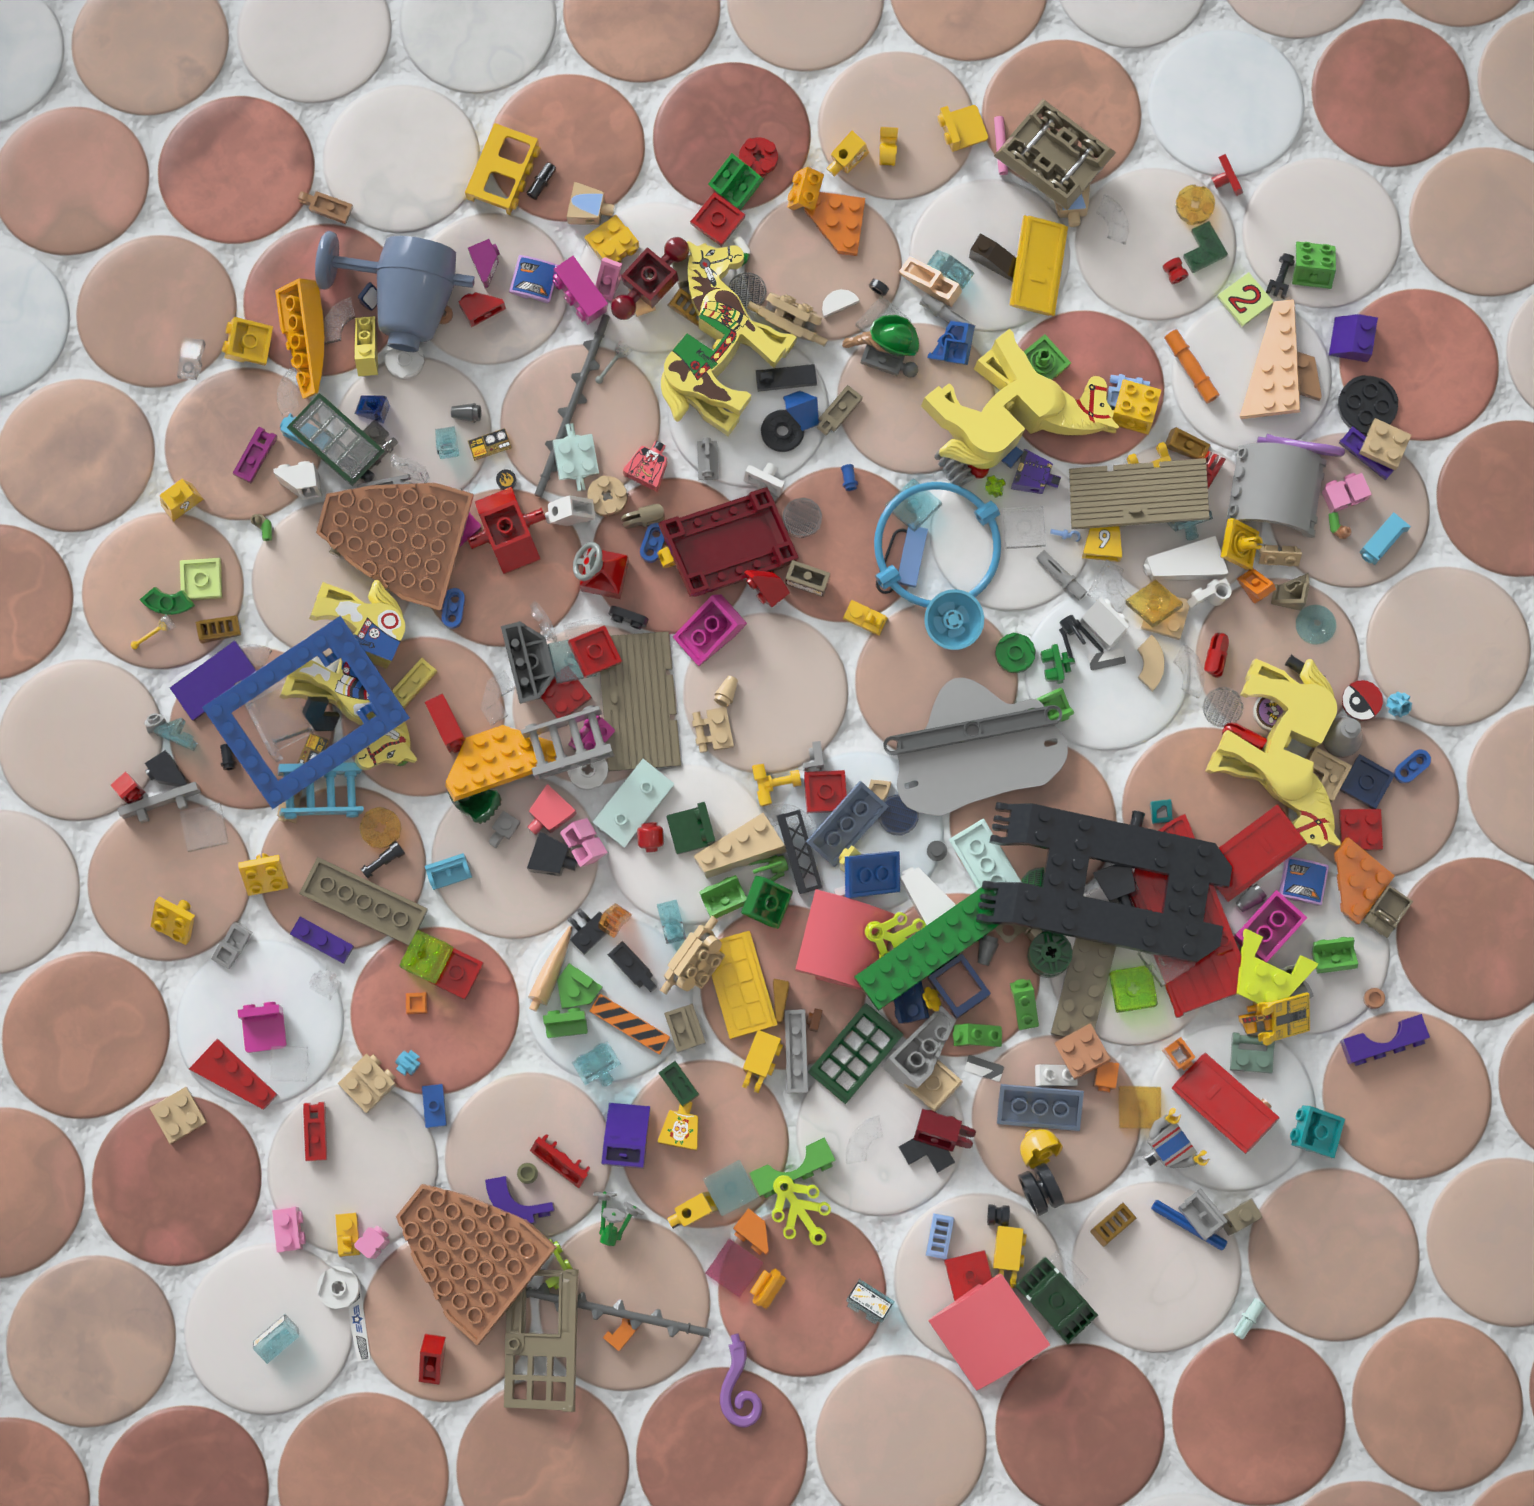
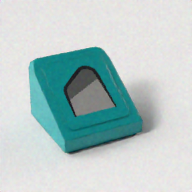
M1171 799L1150 802L1152 824L1173 820Z

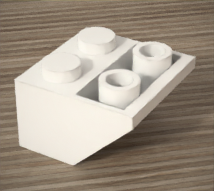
M303 461L299 462L298 465L290 466L289 464H284L273 469L280 484L302 500L322 497L320 476L314 463Z
M1102 597L1094 603L1080 620V623L1107 651L1126 634L1129 628L1127 618L1121 613L1118 614L1114 610V605L1108 599L1104 600Z

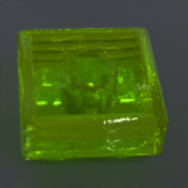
M417 930L399 967L435 984L453 951V946Z
M1151 965L1113 970L1109 973L1117 1013L1152 1008L1158 1005ZM1131 984H1134V987L1139 988V990H1137L1135 994H1133L1132 991L1128 990V988L1131 987Z

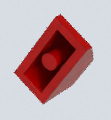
M478 292L468 293L458 301L471 328L506 309L503 299Z
M430 1334L424 1335L420 1350L419 1382L440 1384L446 1337Z

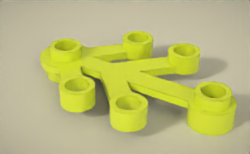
M897 912L894 918L882 924L878 921L870 922L865 928V936L868 940L876 943L880 952V959L889 952L883 939L890 941L893 948L908 939L905 937L924 928L926 923L922 919L917 918L911 925L895 933L888 932L887 930L894 926L904 925L907 922V916L903 912ZM903 915V920L898 922V917ZM918 922H922L920 928H916ZM877 928V933L873 935L872 929Z
M786 1175L777 1177L773 1183V1189L777 1194L775 1209L771 1213L775 1222L784 1220L785 1214L782 1210L787 1198L790 1202V1209L786 1226L783 1228L785 1238L793 1239L796 1236L794 1227L798 1214L809 1230L810 1241L814 1245H822L826 1241V1233L822 1228L815 1226L805 1209L818 1211L821 1215L826 1216L831 1211L830 1205L827 1202L818 1203L797 1199L793 1193L807 1194L808 1197L815 1199L820 1193L816 1185L795 1184ZM783 1183L788 1184L785 1190L780 1189ZM812 1188L816 1189V1193L814 1195L809 1194V1191ZM823 1205L828 1206V1209L825 1212L821 1211V1207ZM781 1212L782 1215L780 1218H775V1213ZM788 1229L793 1230L791 1235H786ZM817 1234L822 1235L820 1240H815Z

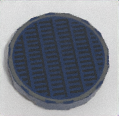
M893 795L884 800L889 807L878 818L883 829L892 835L899 836L912 831L918 822L919 812L908 808L902 802L899 795Z

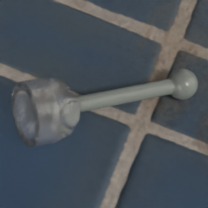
M622 341L616 344L614 348L616 356L602 374L596 377V383L601 384L603 382L604 376L618 358H625L630 354L632 349Z

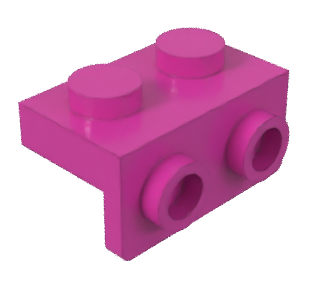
M596 716L605 743L615 732V729L602 717ZM586 719L583 728L579 732L584 749L588 751L594 749L596 743L589 720ZM571 736V741L568 743V745L576 751L575 744Z

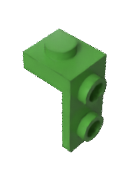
M1019 979L1009 983L1014 998L1019 1030L1038 1027L1035 994L1030 979Z
M969 1023L954 1025V1046L978 1045L1001 1047L1002 1027Z

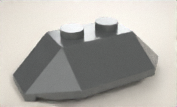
M521 621L501 626L519 703L522 704L540 699L555 678L546 638Z

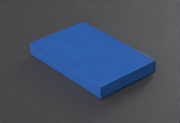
M900 851L845 856V897L855 898L900 892Z

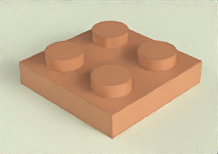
M1091 1023L1054 1043L1074 1080L1111 1061Z

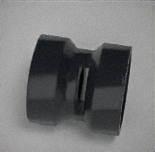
M988 1204L987 1225L994 1226L998 1223L1001 1226L1008 1227L1010 1206L996 1207V1205Z

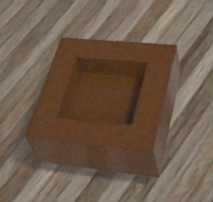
M815 1008L814 1013L809 1012L807 1024L810 1025V1031L818 1032L823 1010Z

